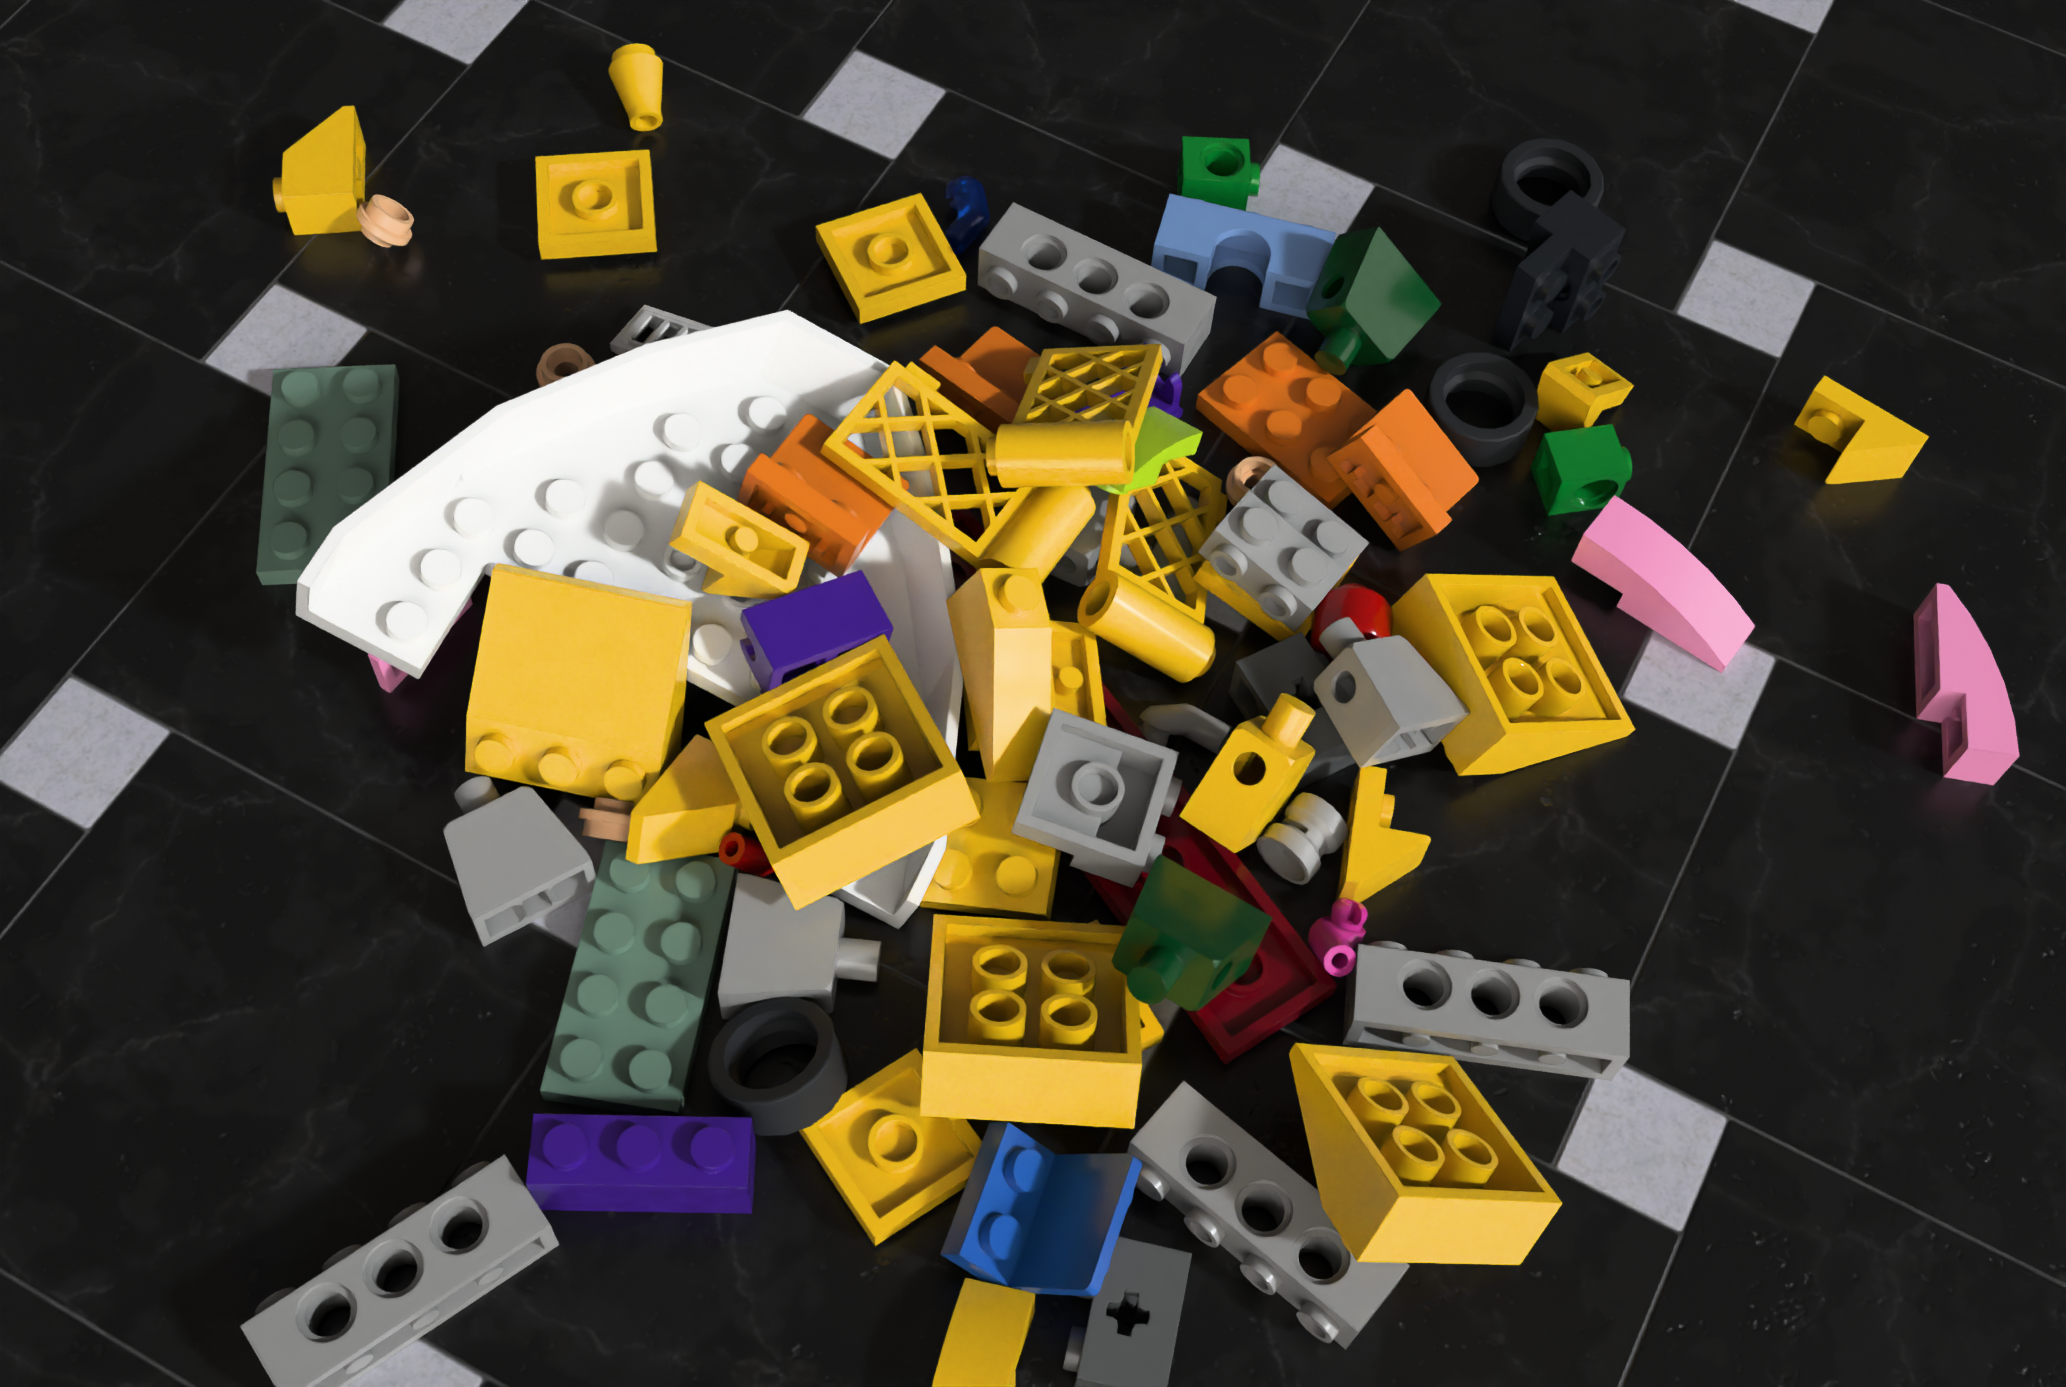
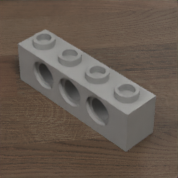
M1014 202L979 248L978 286L987 289L992 295L1000 299H1008L1037 313L1048 322L1059 323L1078 332L1099 346L1142 345L1145 342L1148 344H1161L1163 361L1159 371L1168 376L1176 371L1181 377L1210 334L1216 296Z
M1376 941L1368 945L1358 944L1355 950L1356 965L1347 974L1342 1045L1388 1051L1447 1055L1461 1061L1612 1081L1630 1057V980L1610 978L1605 972L1594 968H1577L1569 972L1543 969L1538 963L1527 959H1510L1502 963L1476 960L1471 954L1460 950H1443L1435 954L1409 951L1404 945L1392 941ZM1414 988L1424 992L1430 998L1432 1005L1420 1006L1413 1003L1405 995L1404 989ZM1480 997L1489 1000L1496 1006L1499 1015H1488L1481 1012L1474 1005L1472 998ZM1540 1007L1554 1008L1561 1013L1566 1024H1555L1549 1021L1542 1014Z
M1185 1081L1178 1086L1129 1143L1127 1153H1131L1142 1161L1136 1186L1156 1201H1161L1163 1198L1167 1199L1186 1215L1184 1217L1186 1226L1199 1240L1213 1248H1216L1219 1244L1242 1262L1240 1264L1241 1272L1255 1287L1269 1295H1273L1275 1292L1279 1293L1299 1310L1296 1315L1300 1323L1312 1335L1323 1342L1331 1343L1335 1340L1346 1350L1410 1267L1407 1263L1357 1262L1343 1245L1340 1234L1323 1210L1319 1191ZM1195 1161L1210 1163L1218 1170L1221 1181L1212 1185L1200 1184L1191 1178L1186 1166ZM1252 1206L1266 1209L1274 1217L1277 1228L1268 1232H1261L1251 1228L1244 1220L1242 1210ZM1312 1252L1323 1256L1332 1268L1333 1277L1315 1279L1309 1276L1300 1265L1299 1255Z
M503 1155L492 1163L482 1161L470 1166L455 1178L452 1183V1189L429 1204L420 1202L405 1208L392 1218L387 1226L388 1230L363 1247L360 1244H355L340 1250L324 1263L322 1267L323 1272L298 1289L288 1287L277 1291L262 1301L255 1310L256 1316L240 1325L274 1386L347 1387L557 1247L559 1243L550 1223L507 1157ZM466 1223H477L483 1226L480 1237L471 1246L464 1249L448 1247L451 1234L459 1226ZM402 1265L417 1266L416 1277L406 1289L394 1293L383 1290L385 1279L392 1270ZM339 1307L351 1308L350 1319L343 1330L328 1337L318 1336L320 1321L329 1311Z

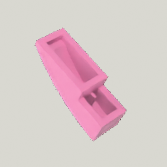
M1616 495L1612 497L1583 534L1571 561L1623 594L1616 607L1720 673L1724 671L1755 627L1734 597L1696 557L1651 519Z
M1936 583L1913 615L1916 718L1941 723L1943 777L1994 785L2019 757L2015 719L2006 686L1990 647L1971 614L1949 585Z

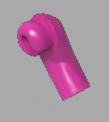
M1347 898L1336 900L1331 908V916L1318 919L1309 931L1308 943L1311 951L1325 970L1333 976H1345L1356 965V955L1353 948L1362 941L1366 933L1362 926L1368 917L1365 906L1357 901Z

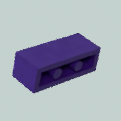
M533 1114L526 1186L540 1210L752 1214L756 1140L752 1118Z

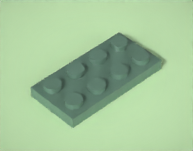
M395 364L273 369L256 573L262 585L297 584V580L332 528L394 482L400 380Z
M606 840L540 1092L543 1100L642 1116H682L738 869L724 864L719 857L706 855L635 864L625 859L627 843Z

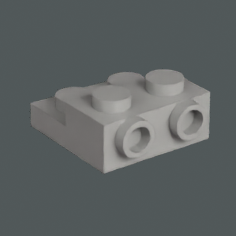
M1274 464L1214 529L1198 553L1211 562L1212 567L1219 575L1235 582L1254 598L1267 615L1281 621L1295 632L1369 542Z
M1053 708L1011 833L1072 854L1070 866L1133 888L1142 871L1149 874L1156 857L1162 853L1165 836L1156 834L1155 831L1160 814L1167 817L1171 816L1181 790L1183 780L1172 776L1179 752Z

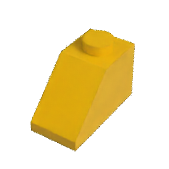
M342 106L283 152L282 177H274L273 196L277 211L287 213L294 235L361 231L362 224L356 217V211L360 204L365 202L366 144L355 106Z
M696 734L631 811L626 860L635 864H644L717 853L719 845L726 835L734 832L742 834L745 829L754 830L711 740Z

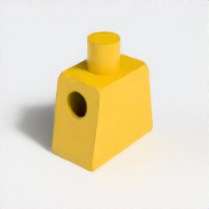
M1281 693L1267 717L1260 715L1240 723L1234 729L1181 812L1180 817L1233 853H1237L1256 842L1270 825L1276 823L1315 755L1316 750L1301 740L1316 714L1315 711L1296 697Z

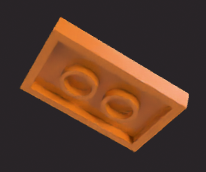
M1278 331L1202 390L1197 396L1195 407L1252 456L1265 457L1273 461L1282 471L1329 510L1337 506L1352 491L1326 457L1377 413L1374 408L1333 375L1322 369L1318 363Z

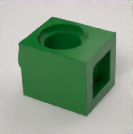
M1182 136L1177 168V195L1246 211L1248 196H1258L1260 183V164L1250 162L1249 139Z
M1613 424L1544 433L1530 467L1547 516L1604 508L1614 495L1620 497L1626 482L1632 476L1630 453L1625 446L1620 445Z

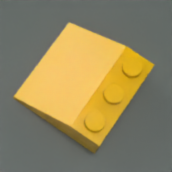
M497 563L492 570L466 715L465 771L592 798L600 797L631 802L636 806L681 753L692 602Z
M1425 574L1392 606V636L1400 635L1407 639L1470 711L1441 741L1445 754L1453 764L1458 776L1503 774L1627 737L1636 730L1554 576Z
M885 634L704 723L767 858L796 911L981 818L961 768Z
M934 914L923 1047L920 1116L1134 1129L1142 1069L1140 1001L1130 993L1127 986V975L1115 969L1111 962L1126 926Z
M1295 1043L1289 1052L1322 1208L1340 1234L1343 1245L1357 1262L1520 1265L1562 1205V1201L1453 1056Z

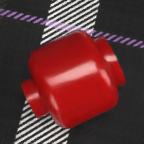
M1351 583L1331 589L1312 612L1310 645L1314 651H1321L1329 663L1333 659L1320 643L1319 637L1327 627L1339 619L1350 617L1366 640L1392 636L1391 605L1384 596L1361 584Z

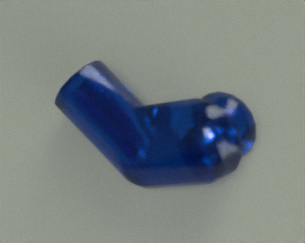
M969 175L952 179L945 188V198L953 197L949 205L951 208L956 209L958 215L943 231L955 255L962 254L990 221L985 189L977 179Z

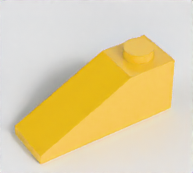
M980 568L946 600L948 614L987 783L1028 781L1051 715V622L1038 568Z

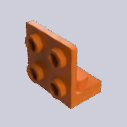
M994 326L960 357L953 358L934 345L919 359V368L941 383L937 390L938 393L997 435L1001 424H1012L1029 385L1025 384L1023 373L1030 357H1040V355L999 327ZM1062 393V394H1060V395H1058V396H1055V397L1051 398L1050 400H1053V399H1056V398H1058V397H1060V396H1063V395H1065V393Z
M1405 389L1397 394L1326 457L1399 552L1437 535L1452 521L1447 511L1479 481L1477 474L1409 389Z
M806 414L770 458L761 452L746 471L736 501L809 541L810 546L807 557L836 577H841L845 575L895 508L820 453L823 444L835 430L812 414ZM847 440L844 443L845 446L863 459L874 458L851 441ZM900 476L902 488L908 491L909 482Z

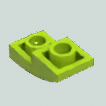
M1155 406L1148 407L1135 443V466L1131 484L1096 486L1104 491L1123 495L1131 490L1155 485L1163 464L1168 463L1169 460L1196 453L1203 432Z

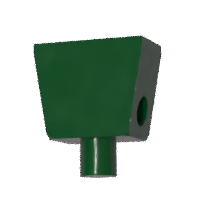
M1379 226L1338 235L1306 305L1307 317L1325 337V340L1315 354V360L1322 369L1334 375L1345 374L1350 365L1358 367L1391 361L1441 305V302Z
M1159 854L1154 861L1111 962L1115 969L1127 975L1128 989L1140 1002L1157 1004L1164 998H1167L1188 1011H1199L1247 971L1273 917Z

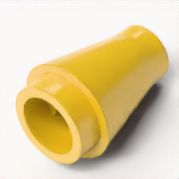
M635 43L622 46L612 55V63L608 69L609 76L627 112L631 128L642 132L654 130L663 122L661 113L663 62L655 55L653 48L648 45Z

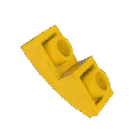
M965 1278L947 1330L932 1387H1016L1015 1370L1035 1314V1294Z

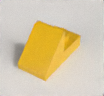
M1589 352L1551 361L1543 370L1538 385L1539 409L1535 419L1553 432L1591 427L1602 410L1621 405L1634 385Z
M1825 375L1814 388L1794 425L1808 432L1815 439L1828 444L1842 453L1826 478V484L1902 478L1929 438L1926 434Z
M699 480L686 490L668 545L708 566L701 587L702 591L709 594L773 600L796 591L810 542Z
M1368 766L1360 768L1350 793L1346 822L1349 834L1343 844L1336 900L1347 898L1361 903L1415 869L1421 863L1430 844L1431 838L1429 836L1390 829L1395 796L1384 793L1387 769Z

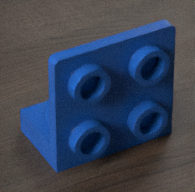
M990 1122L940 1255L983 1282L1028 1291L1034 1294L1096 1296L1109 1270L1111 1256L1127 1209L1133 1198V1191L1142 1167V1161L1131 1153L1056 1155L1011 1123Z

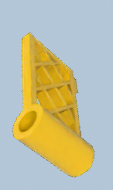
M1161 344L1043 349L1040 357H1030L1023 373L1025 384L1029 385L1012 424H1001L996 437H990L987 441L986 464L990 476H998V480L1003 488L1131 484L1135 466V443L1163 361ZM1070 369V370H1067V371H1065V372L1059 371V370ZM1097 378L1100 379V380H1098V381H1095V382H1093V383H1091V384L1086 385V383H1088V382H1090V381H1093V380H1095V379H1097ZM1121 391H1125V393H1122V394H1120V395H1118V396H1115V397H1113V398L1110 397V396H1112V395H1114V394H1116V393H1119V392H1121ZM1062 393H1065V395H1063V396H1060V397H1058V398H1056V399L1050 400L1051 398H1053V397H1055V396H1058V395H1060V394H1062ZM1086 406H1089V407H1090V408H1088V409H1086V410H1083V411H1081V412H1079V413H1075V411H1077V410H1079V409H1082V408H1084V407H1086Z
M894 360L826 440L820 453L974 566L976 572L980 568H1038L1042 584L1094 515L1096 506L1091 496L1090 488L1088 486L1018 488L1016 492L990 493L985 467H987L986 445L988 439L996 437V435L938 393L937 390L941 383L913 362H910L905 368ZM893 385L915 401L918 416L888 417L884 396ZM874 409L875 418H866ZM934 430H955L965 438L968 454L939 455ZM921 431L926 456L896 457L891 432ZM879 433L883 458L863 459L845 446L844 443L852 434ZM972 468L977 494L948 495L942 470ZM929 470L935 496L914 497L902 488L899 472ZM994 507H1003L995 517ZM980 508L985 532L977 542L954 526L951 510Z
M1186 457L1169 460L1168 463L1163 464L1155 485L1131 490L1123 495L1109 492L1096 577L1083 594L1077 612V620L1080 626L1180 683L1189 682L1195 677L1204 675L1215 659L1214 633L1211 628L1204 625L1208 590L1192 578L1206 559L1198 551L1214 529L1225 518L1228 497L1221 492L1222 480ZM1179 480H1183L1200 491L1197 509H1193ZM1162 487L1176 514L1175 517L1166 518L1152 489ZM1135 496L1150 526L1143 529L1139 528L1128 507L1130 497ZM1175 526H1182L1193 547L1192 555L1189 558L1186 557L1172 529ZM1155 535L1170 564L1169 566L1160 569L1145 540L1146 537ZM1128 545L1143 576L1139 577L1119 565L1122 546ZM1175 574L1186 595L1185 604L1174 597L1165 576Z

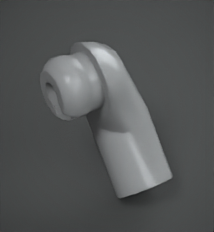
M1187 703L1149 706L1139 715L1142 722L1138 726V729L1149 742L1166 747L1170 734L1182 735L1217 755L1227 742L1233 728Z

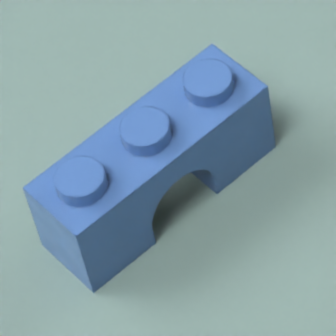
M1170 193L1154 243L1151 266L1205 291L1209 277L1216 270L1226 266L1246 268L1258 276L1263 286L1259 308L1309 319L1306 313V305L1334 244L1336 232Z

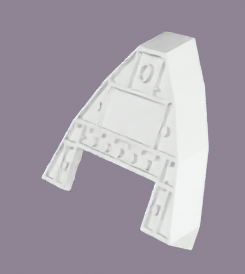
M784 310L647 343L494 407L332 528L297 580L296 616L419 679L483 576L486 574L491 577L492 570L497 563L692 602L686 680L737 707L761 695V688L745 659L740 645V640L747 638L740 620L743 609L770 600L709 594L701 590L708 566L668 545L686 490L700 480L736 500L747 469L761 452L770 458L806 414H812L833 430H836L890 365L797 314ZM893 385L884 396L888 417L913 416L907 395ZM874 409L866 418H875ZM919 431L891 432L896 457L926 456ZM856 433L848 438L849 441L872 457L883 458L879 433ZM929 470L899 472L900 476L909 482L907 492L914 497L935 496ZM895 508L845 575L859 570L863 571L894 628L889 643L955 758L963 675L946 605V600L956 592L950 551L947 546ZM806 556L795 592L838 577ZM947 835L830 894L900 929L920 905L946 850Z

